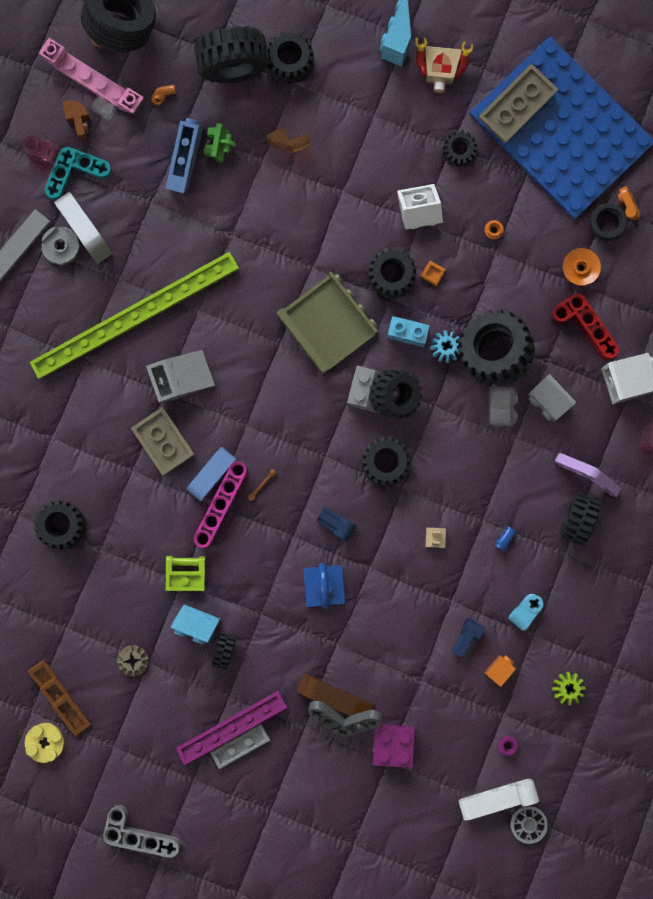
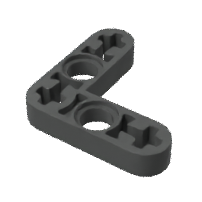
M321 701L310 702L308 714L342 737L352 736L377 728L381 725L382 714L376 710H367L345 718Z

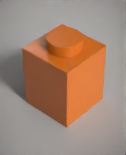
M499 655L484 673L501 687L516 668L512 666L514 662L506 655L504 658Z

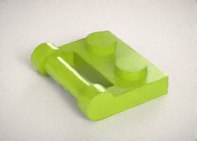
M166 556V591H205V556H199V558H173V556ZM173 566H199V572L173 571Z

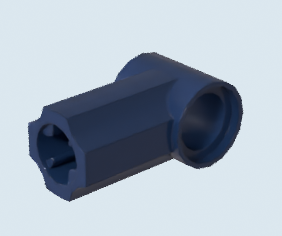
M326 507L323 508L316 520L345 542L348 541L357 527L348 519L341 518Z
M467 618L452 652L467 660L475 643L481 638L485 626Z

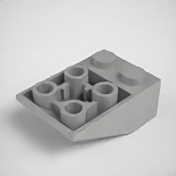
M203 350L165 359L146 366L158 402L161 405L215 386Z

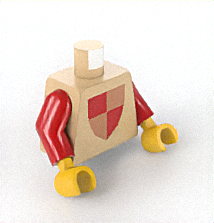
M425 37L422 45L418 44V38L415 39V44L418 47L416 50V64L421 74L426 76V81L434 83V92H445V84H453L454 79H459L467 69L470 58L469 53L473 50V43L470 49H465L466 41H464L462 44L463 53H461V49L426 46L427 40Z

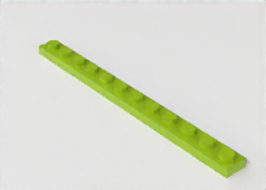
M228 252L32 360L30 364L38 379H42L239 270V267L231 253Z

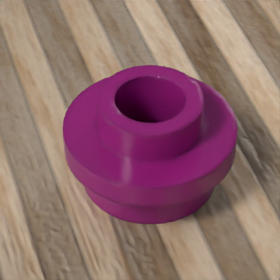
M505 736L500 739L498 748L503 755L511 756L516 753L518 743L513 737ZM510 742L511 748L505 749V743Z

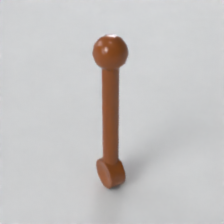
M271 469L266 479L253 493L248 495L250 501H254L256 494L272 477L277 475L275 469Z

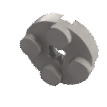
M53 227L44 234L42 238V252L51 263L63 266L71 263L79 254L81 248L79 239L71 229L67 227ZM57 242H65V248L57 250Z

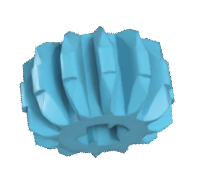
M444 330L443 337L440 333H437V339H432L431 341L435 345L431 346L430 350H437L433 353V357L440 355L439 362L443 360V357L446 363L450 362V357L454 361L457 360L455 354L459 355L458 348L460 347L457 342L460 337L458 336L454 339L455 333L453 331L448 336L447 331ZM449 343V348L451 347V349H447V351L443 350L444 346L441 345Z

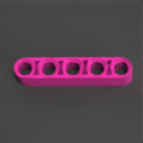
M237 461L229 467L194 536V542L198 547L207 548L212 544L247 476L248 471L244 463ZM236 466L244 468L242 475H234L233 470ZM227 483L235 485V490L232 493L225 491ZM225 500V509L218 510L216 508L217 501ZM210 517L217 519L215 527L211 528L208 526L207 521ZM202 534H206L209 539L205 545H201L198 541L199 536Z

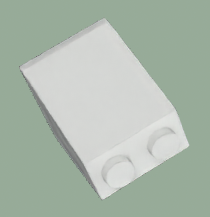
M649 353L610 362L601 368L612 404L653 393V358L649 356Z

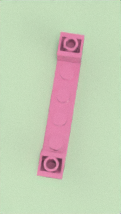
M48 38L39 51V55L58 71L120 110L134 114L144 97L130 88H122L68 54L65 47Z

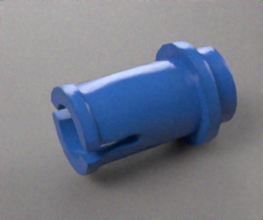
M506 526L500 538L495 540L496 544L494 546L502 552L508 550V545L517 532Z

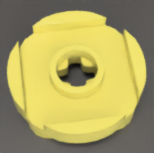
M41 723L32 727L25 738L26 754L33 760L41 763L55 760L62 753L65 746L62 732L56 725L51 723ZM44 737L47 738V742H50V745L45 746V748L40 744V740H43Z

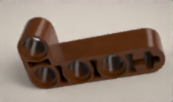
M303 673L296 689L303 696L314 701L324 702L331 708L349 716L367 710H374L376 706L372 702L325 683L307 673Z

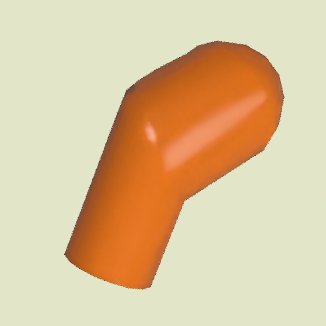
M175 85L158 87L152 95V103L154 105H161L167 95L176 94Z

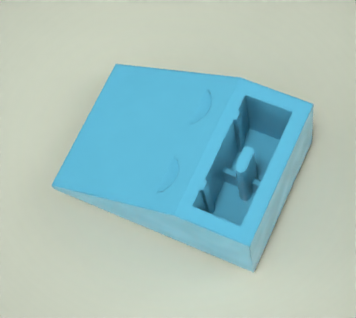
M398 0L395 15L391 17L387 34L384 33L380 43L382 44L380 47V51H382L381 58L399 66H402L406 59L411 41L408 0Z
M183 605L171 628L175 629V634L183 637L190 635L193 637V641L205 644L213 640L221 619L188 605Z

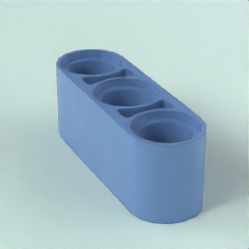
M221 447L186 490L202 502L237 459Z

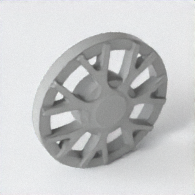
M533 806L519 808L513 814L510 824L514 836L519 841L527 844L540 841L545 836L548 827L547 819L543 812ZM526 810H532L531 817H526ZM519 813L524 816L522 821L516 818ZM539 813L542 818L536 821L534 817ZM521 824L522 828L515 830L514 825ZM537 824L544 825L543 831L537 830ZM523 831L527 833L525 839L520 838ZM535 831L538 837L532 840L530 833Z

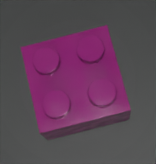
M381 724L379 727L374 728L373 765L413 768L414 726Z

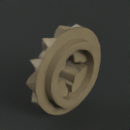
M130 645L123 648L118 654L117 664L120 671L125 675L138 676L148 666V655L143 648ZM131 652L135 659H141V661L135 663L134 669L131 663H125V661L131 658Z

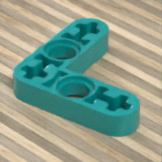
M64 147L57 156L45 186V193L51 200L61 198L73 169L100 179H106L111 175V166L105 160L70 147ZM70 152L72 158L67 159L66 164L67 166H69L67 168L65 165L62 164H64L66 160L64 154L68 155V153ZM82 159H89L90 165L83 168L80 166ZM94 162H96L95 164L97 167L102 168L103 166H105L107 171H103L102 174H100L99 169L94 167ZM59 169H64L66 175L63 178H57L56 172ZM55 180L58 182L56 186L58 193L52 195L49 190L55 188L56 183L53 181Z

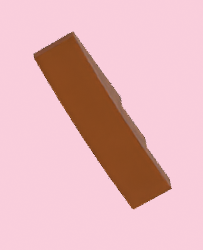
M44 659L28 670L29 675L40 687V691L52 704L54 711L75 736L91 725L82 709Z

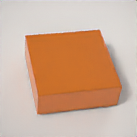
M429 261L420 278L436 287L446 269Z

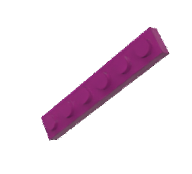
M277 691L178 746L176 750L183 764L187 766L282 713L288 707L280 692Z

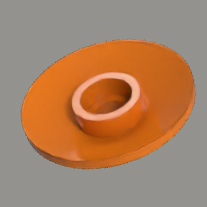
M586 248L572 250L563 261L564 275L575 285L585 286L593 283L601 271V263L598 256ZM579 265L583 266L584 271H579L577 267Z

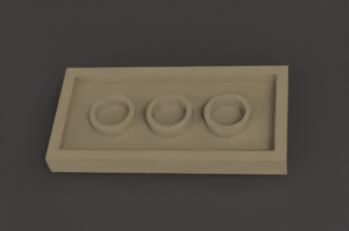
M530 64L479 115L478 119L506 144L559 89L533 64Z

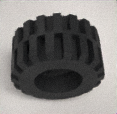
M289 30L288 34L283 31L281 36L276 34L274 36L275 40L271 39L269 41V46H267L269 56L268 69H270L271 75H275V79L278 81L281 78L282 83L290 81V84H294V80L300 82L302 77L306 78L308 72H311L313 49L306 36L302 38L301 33L297 32V34H294V31ZM294 50L300 54L301 58L297 63L287 65L279 60V56L284 51Z
M391 247V250L385 248L383 252L379 251L372 258L369 265L368 277L372 289L377 291L378 295H385V298L388 299L389 297L395 299L398 296H404L406 292L411 290L416 278L417 268L414 265V259L410 258L408 252L405 254L403 249L395 250L396 247ZM388 264H396L403 270V278L395 283L387 282L381 276L382 268Z
M390 369L384 370L383 373L377 375L378 378L373 379L374 385L370 386L369 390H372V394H369V398H372L370 403L372 406H375L374 410L380 412V415L404 419L405 417H410L412 415L411 412L415 413L417 411L416 406H420L421 403L419 399L422 398V394H420L422 387L418 386L419 380L415 378L414 374L408 371ZM398 385L399 398L394 403L392 399V391L394 387Z
M380 437L377 440H373L366 447L362 457V468L366 477L371 482L384 486L395 485L406 476L410 468L411 458L406 446L399 442L400 440L392 439V437ZM384 450L393 452L398 461L397 467L389 473H383L375 466L376 455Z
M577 493L573 497L563 519L560 538L584 546L596 525L601 502Z
M60 500L51 501L46 506L43 505L41 511L36 513L37 518L34 519L36 525L34 532H37L36 537L41 540V543L49 548L68 549V547L76 545L75 543L81 540V535H84L85 531L83 529L86 527V523L83 520L85 519L84 515L81 514L79 508L71 503ZM64 514L69 518L70 528L65 535L58 537L52 534L50 521L55 515Z

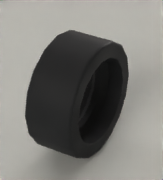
M611 203L602 204L597 207L589 221L592 234L597 239L606 242L620 237L627 225V217L623 209ZM603 212H612L619 219V226L613 233H604L598 228L597 219Z

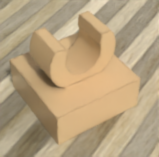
M426 528L425 547L445 548L446 528Z

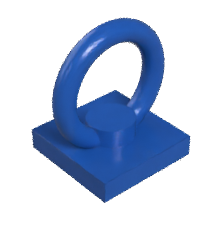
M320 563L319 567L303 568L307 607L322 606L323 609H328L330 605L345 604L342 565L326 566L325 563Z

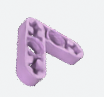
M559 453L555 459V463L559 466L590 479L604 492L613 497H617L621 491V488L599 469L562 453Z

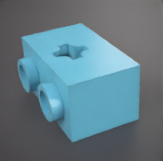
M392 316L387 338L424 347L430 325Z

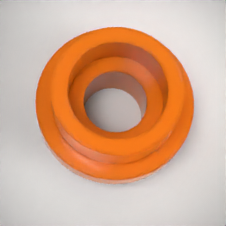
M495 220L488 222L484 229L485 235L493 240L500 238L504 231L503 225ZM496 228L497 233H492L490 229Z

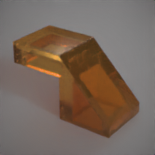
M284 128L266 135L269 145L292 153L310 145L307 133L290 141Z

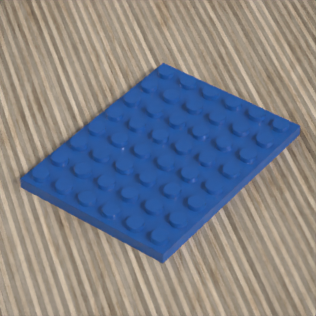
M551 36L469 113L574 220L653 145V138ZM530 64H533L559 90L504 144L478 117Z

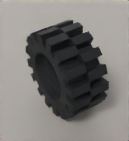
M456 130L453 134L451 132L446 137L443 145L444 158L448 160L449 164L453 163L455 167L456 165H459V167L469 165V162L474 160L477 153V140L475 141V137L473 135L470 136L468 131L464 133V130L460 132ZM457 142H462L467 146V152L463 155H457L453 151V145Z
M221 632L212 661L213 667L224 670L228 669L237 636Z

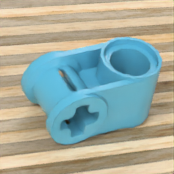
M535 594L527 595L513 610L508 619L522 631L526 630L542 609L543 600ZM531 599L536 600V604H538L536 607L532 606L530 608L531 603L529 601Z

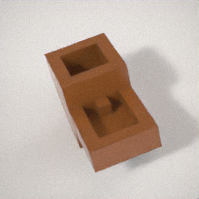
M74 100L62 101L68 124H75L80 141L88 140L86 134L89 133L87 121L91 120L86 108Z

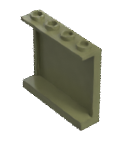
M329 272L325 279L288 307L276 312L278 318L322 375L326 374L368 342L378 332V326L372 318L369 320L366 317L364 307L360 303L356 304L353 300L355 298L353 293L349 289L345 290L341 285L343 283L342 279L338 274L334 275L332 272Z

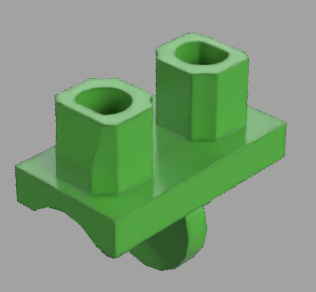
M217 123L216 127L208 128L207 136L210 140L214 141L213 145L205 146L204 154L207 157L214 158L217 162H224L225 153H229L230 148H235L236 142L231 140L232 134H229V129L223 127V124Z

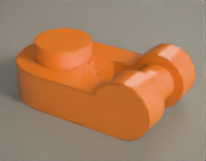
M628 186L619 189L618 197L621 203L627 207L625 211L626 216L635 221L640 218L641 214Z

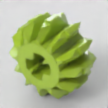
M566 672V678L559 674L561 681L556 679L553 681L555 684H558V687H552L553 691H558L554 697L556 699L561 697L560 703L562 704L565 703L566 699L568 705H572V699L575 703H579L577 696L584 697L580 690H586L585 686H579L584 680H577L578 674L576 673L571 677L570 672ZM569 683H571V688H573V691H572V692H569V691H568V694H567V693H566L567 690L565 689V686H566V685L570 686Z

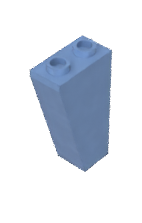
M186 118V121H180L166 189L187 193L204 126L200 125V121Z

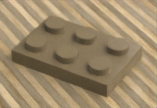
M163 407L131 428L162 476L195 455Z

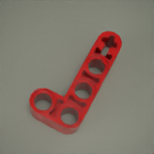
M574 294L554 308L551 313L552 321L555 324H563L573 317L603 360L609 361L618 354V344L583 295ZM572 300H578L581 307H573ZM556 311H563L565 318H558ZM584 315L591 318L590 324L583 321ZM594 331H599L602 334V339H596ZM605 340L607 341L605 344L600 346L602 342H604ZM611 348L612 352L607 354L605 351Z

